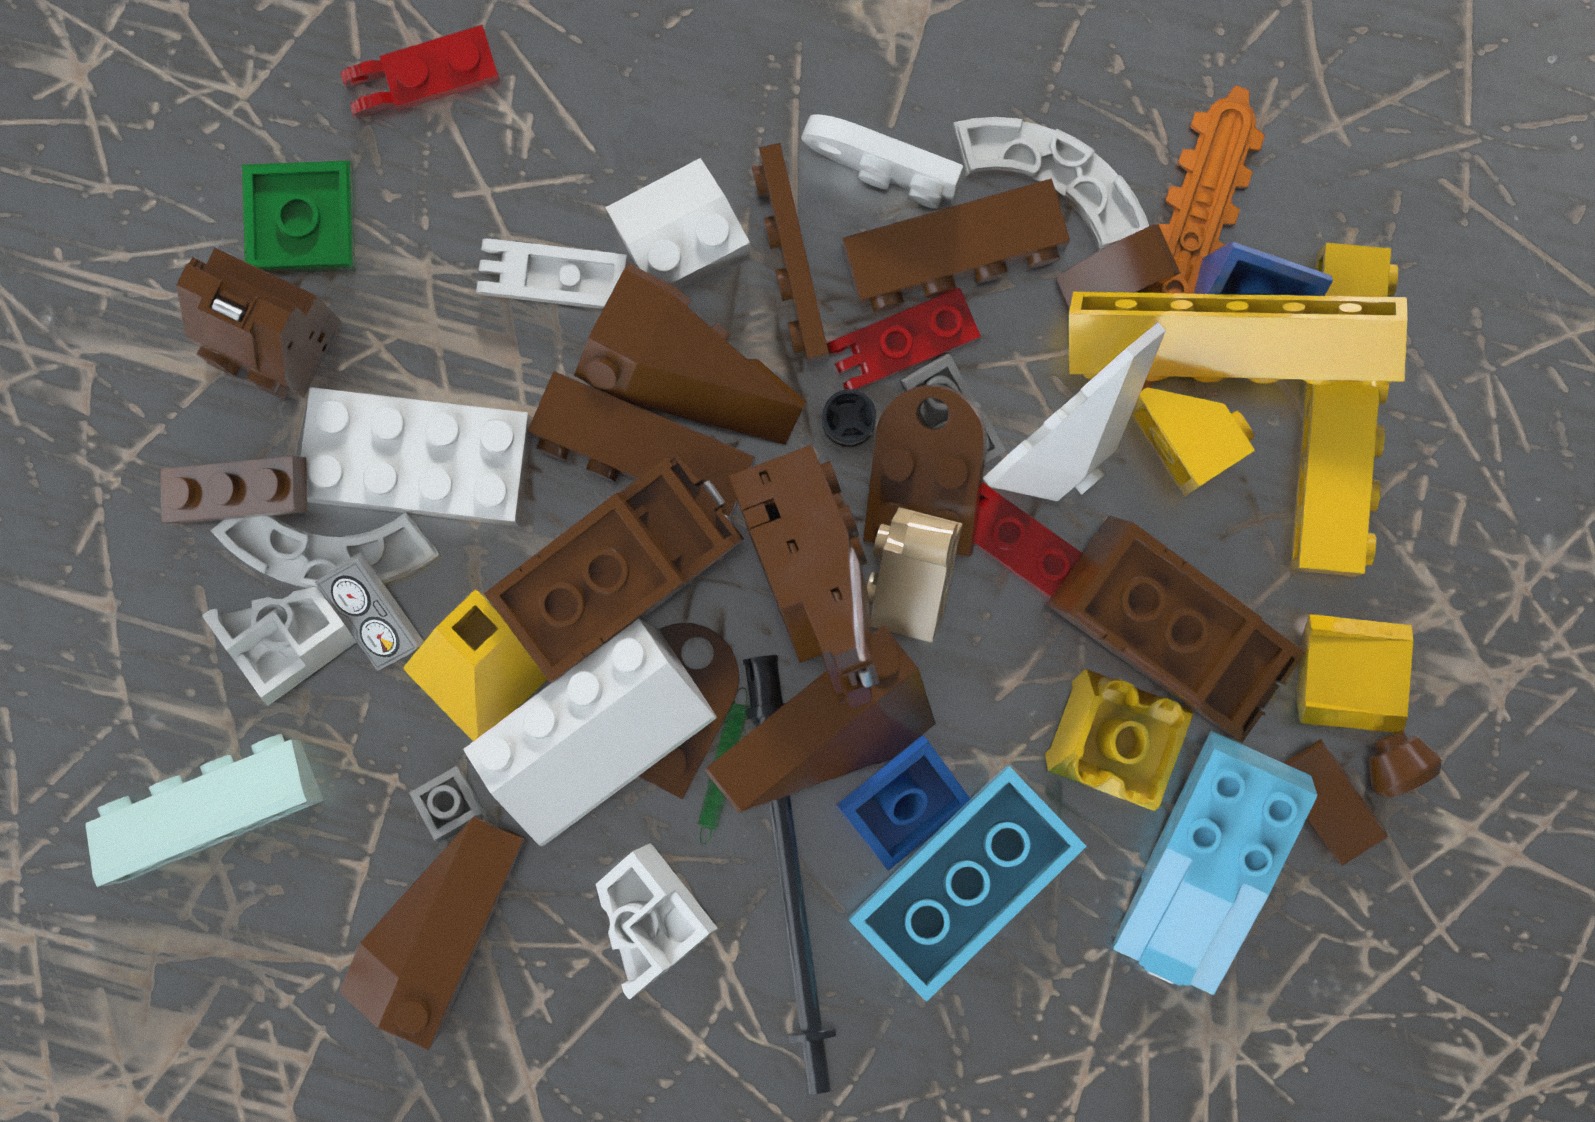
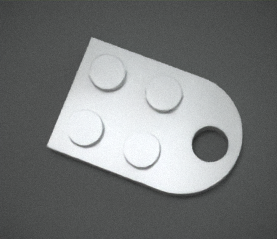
M815 114L809 116L801 136L802 141L819 154L839 164L860 171L858 178L869 185L888 189L891 183L909 190L908 197L914 202L934 209H938L940 203L950 207L953 204L960 185L963 170L962 164L858 124L827 115Z

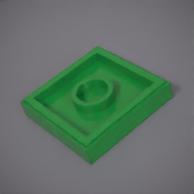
M350 160L242 164L245 262L268 273L355 270L353 166Z

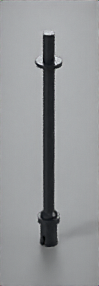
M778 655L743 659L751 708L745 709L747 720L752 719L753 725L756 727L786 704L783 703L777 663ZM789 795L769 803L800 1030L793 1031L788 1036L790 1043L802 1042L809 1094H821L831 1091L824 1039L835 1037L836 1029L831 1026H822L791 797Z

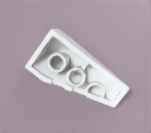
M1159 322L1121 352L1081 388L1080 392L1052 414L1027 440L1025 439L984 476V481L990 487L1059 501L1074 487L1082 495L1106 475L1100 465L1118 448L1166 332Z

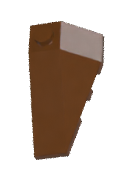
M628 263L587 339L574 376L628 403L787 444L806 401L759 359H746L726 340L730 334L718 323L710 327L687 306L691 300L678 288Z
M884 625L871 634L872 660L879 679V684L872 686L873 701L852 709L848 703L840 706L829 675L825 671L704 770L738 813L798 793L800 790L816 784L843 777L875 763L879 764L893 759L936 724L919 668Z
M475 815L360 942L339 992L378 1029L429 1051L445 1026L525 837Z

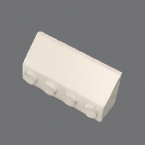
M637 619L463 750L492 796L539 846H544L718 717L660 630L641 619Z

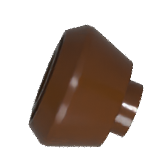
M1404 730L1390 734L1375 742L1374 746L1377 753L1369 757L1372 790L1385 799L1404 794L1434 779L1440 774L1442 764L1441 757L1418 735L1407 738Z

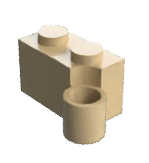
M899 507L892 519L891 526L880 525L873 550V556L881 558L879 574L872 572L867 585L869 605L872 606L870 627L879 629L884 625L889 632L933 642L944 619L963 523Z

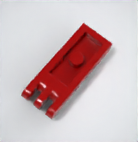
M959 287L827 343L830 355L841 353L848 348L851 349L853 355L836 362L834 366L838 375L859 368L861 375L850 378L842 385L844 389L861 390L933 360L946 352L949 353L980 340L981 335Z
M982 482L974 545L1050 599L1082 552Z

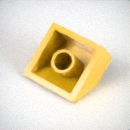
M1147 387L1140 392L1131 414L1184 496L1192 493L1255 451L1249 442L1255 438L1250 425L1239 411L1236 410L1230 413L1223 403Z

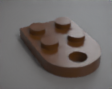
M924 385L900 394L886 407L879 419L876 430L863 541L875 543L880 525L891 526L892 519L900 507L963 523L956 555L970 557L973 554L987 447V433L980 412L965 395L946 386ZM938 398L946 404L949 417L942 428H931L923 422L920 409L926 399Z
M675 623L662 627L659 630L718 718L638 776L680 799H684L728 711L734 703L739 688L740 676L736 657L728 643L713 630L694 623ZM703 638L712 645L714 651L713 659L705 668L692 669L684 663L682 649L690 639Z

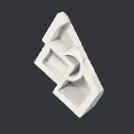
M317 586L293 591L288 597L283 599L266 597L252 600V608L224 614L216 608L202 615L267 706L357 643Z
M652 843L632 851L596 883L601 907L607 912L610 919L608 934L612 950L620 949L627 981L621 985L624 994L629 1000L637 996L718 929Z

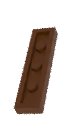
M781 143L759 147L761 163L751 165L757 195L758 197L768 195L773 216L763 218L770 249L780 247L785 268L775 270L782 302L792 300L797 320L787 322L794 354L804 352L807 366L826 362L829 358L828 347Z

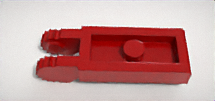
M483 25L381 55L380 60H368L347 67L340 73L343 85L357 86L386 76L390 91L362 96L350 103V108L355 118L366 117L393 108L400 111L500 79Z

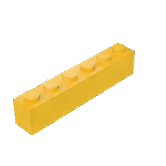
M1326 242L1317 251L1315 270L1329 274L1333 279L1325 296L1394 297L1396 293L1398 266L1390 264L1391 248ZM1335 380L1333 383L1326 385H1314L1306 382L1290 571L1357 577L1365 574L1366 565H1373L1376 553L1375 533H1368L1370 511L1376 512L1378 509L1381 493L1380 480L1373 479L1374 457L1381 458L1385 443V427L1377 425L1379 404H1385L1387 401L1389 384L1369 386L1354 380Z
M1073 291L1069 310V374H1083L1084 377L1093 379L1121 352L1159 322L1166 332L1146 381H1161L1169 376L1193 377L1200 382H1217L1223 378H1248L1250 381L1260 384L1274 383L1279 379H1303L1305 382L1314 385H1326L1333 383L1335 380L1360 381L1369 386H1384L1392 381L1404 382L1408 321L1407 297Z

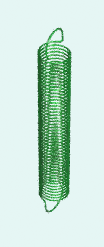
M734 700L732 705L735 706L730 708L733 711H728L730 713H727V715L730 716H726L731 719L725 718L728 721L724 722L728 724H723L725 725L723 728L726 729L722 730L726 732H721L723 733L721 736L724 737L720 738L724 740H719L721 745H718L722 748H717L719 750H716V752L719 753L715 754L722 756L729 748L740 741L737 739H741L742 735L740 734L743 733L740 731H743L744 727L742 726H745L742 723H745L746 719L744 718H747L744 716L746 715L744 713L746 710L743 709L750 707L747 704L746 706L736 704ZM708 782L710 785L707 786L711 788H706L708 793L705 794L708 796H704L706 801L703 802L706 804H702L704 809H701V811L704 812H700L701 817L699 819L702 820H698V824L703 826L701 831L703 828L710 829L709 839L711 837V829L718 830L713 828L718 827L713 824L719 825V823L712 821L720 822L715 820L720 819L715 816L721 817L718 814L722 813L717 811L722 810L717 808L723 809L720 806L724 805L720 803H724L725 799L722 798H726L722 796L724 795L722 792H718L720 789L716 787L714 782Z

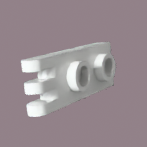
M482 239L481 251L490 254H502V261L480 260V273L499 275L500 277L499 283L478 281L476 293L486 296L603 309L627 265L628 257L626 254L497 239Z

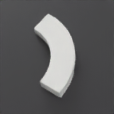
M986 117L953 123L954 133L967 177L983 174H1007L1023 177L1035 182L1052 178L1056 193L1078 212L1088 226L1098 251L1149 227L1146 215L1137 197L1124 178L1118 175L1109 164L1094 152V149L1079 139L1059 129L1053 130L1038 124L1022 121L1023 119Z
M406 512L380 528L345 537H327L311 534L286 524L274 515L227 519L210 530L227 549L248 565L277 580L302 588L316 587V580L360 551L384 585L406 578L442 556Z

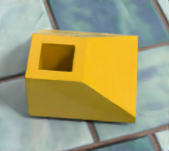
M476 589L432 631L403 667L406 673L472 741H475L522 706L548 680L487 597Z

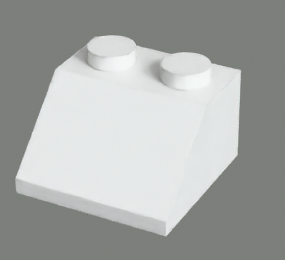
M701 158L605 207L636 267L679 290L751 254L750 242L724 193Z

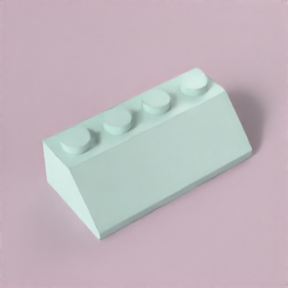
M278 734L251 745L254 753L252 756L234 762L230 754L201 765L200 769L203 776L185 783L182 782L180 775L158 782L149 787L152 795L149 798L132 804L129 796L98 807L97 809L101 817L85 823L92 875L96 886L101 887L126 882L324 801L301 741L291 739L285 742L283 735Z

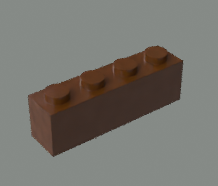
M1051 178L843 237L842 251L859 309L872 305L873 312H882L903 305L905 303L903 296L924 290L926 298L935 297L955 290L957 288L955 281L976 276L977 282L983 283L1007 275V266L1028 261L1029 268H1036L1061 259L1059 252L1066 250L1070 238Z
M555 371L551 375L528 428V433L533 438L539 440L536 445L537 450L562 461H566L568 454L571 453L589 461L585 470L612 482H616L619 474L635 481L668 455L679 451L693 471L706 481L710 480L725 501L724 506L727 508L725 512L730 520L738 501L729 476L753 467L756 462L755 456Z

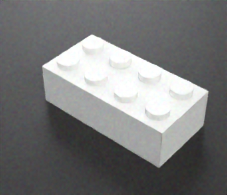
M310 387L301 457H306L307 502L397 513L406 512L407 514L520 527L532 437L528 433V428L532 417L528 412Z

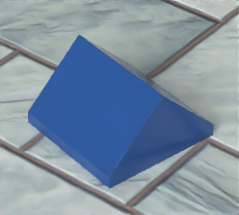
M1230 242L1202 258L1194 294L1325 296L1333 279L1329 274L1235 242Z
M923 735L835 805L889 871L935 834L970 800V797Z

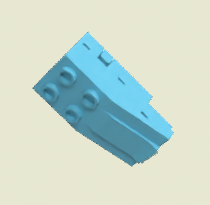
M1210 731L1193 766V770L1141 875L1142 881L1116 933L1113 950L1138 960L1139 965L1144 966V970L1162 980L1179 986L1182 984L1188 987L1193 985L1214 995L1266 902L1318 796L1312 776L1216 732Z

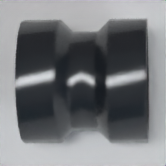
M844 389L834 393L827 400L823 408L822 429L825 437L833 445L842 449H854L862 446L871 438L876 425V409L873 401L866 394L854 389Z

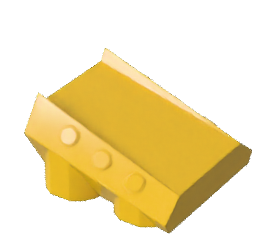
M1309 614L1300 642V649L1305 653L1299 662L1296 693L1300 722L1312 724L1313 726L1343 727L1395 733L1401 730L1405 731L1408 718L1413 654L1412 625Z
M1085 669L1071 681L1073 687L1052 745L1045 752L1048 771L1156 811L1160 807L1194 714L1193 710L1168 698L1159 697L1138 689L1133 684L1121 679L1107 677Z

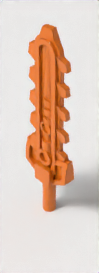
M1235 85L1228 96L1212 104L1208 112L1194 113L1190 128L1199 133L1194 149H1182L1177 165L1187 172L1182 187H1169L1165 202L1174 208L1169 224H1159L1180 273L1149 293L1194 294L1202 258L1225 246V244L1218 240L1222 227L1234 226L1236 224L1240 209L1231 203L1235 189H1247L1253 174L1251 170L1243 165L1247 152H1259L1265 138V134L1256 128L1255 114L1249 106L1250 90ZM1145 380L1142 390L1147 387L1153 388L1155 381Z

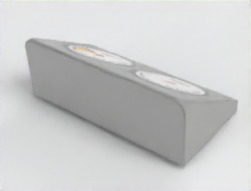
M361 551L315 581L377 671L411 654L421 646L423 639Z

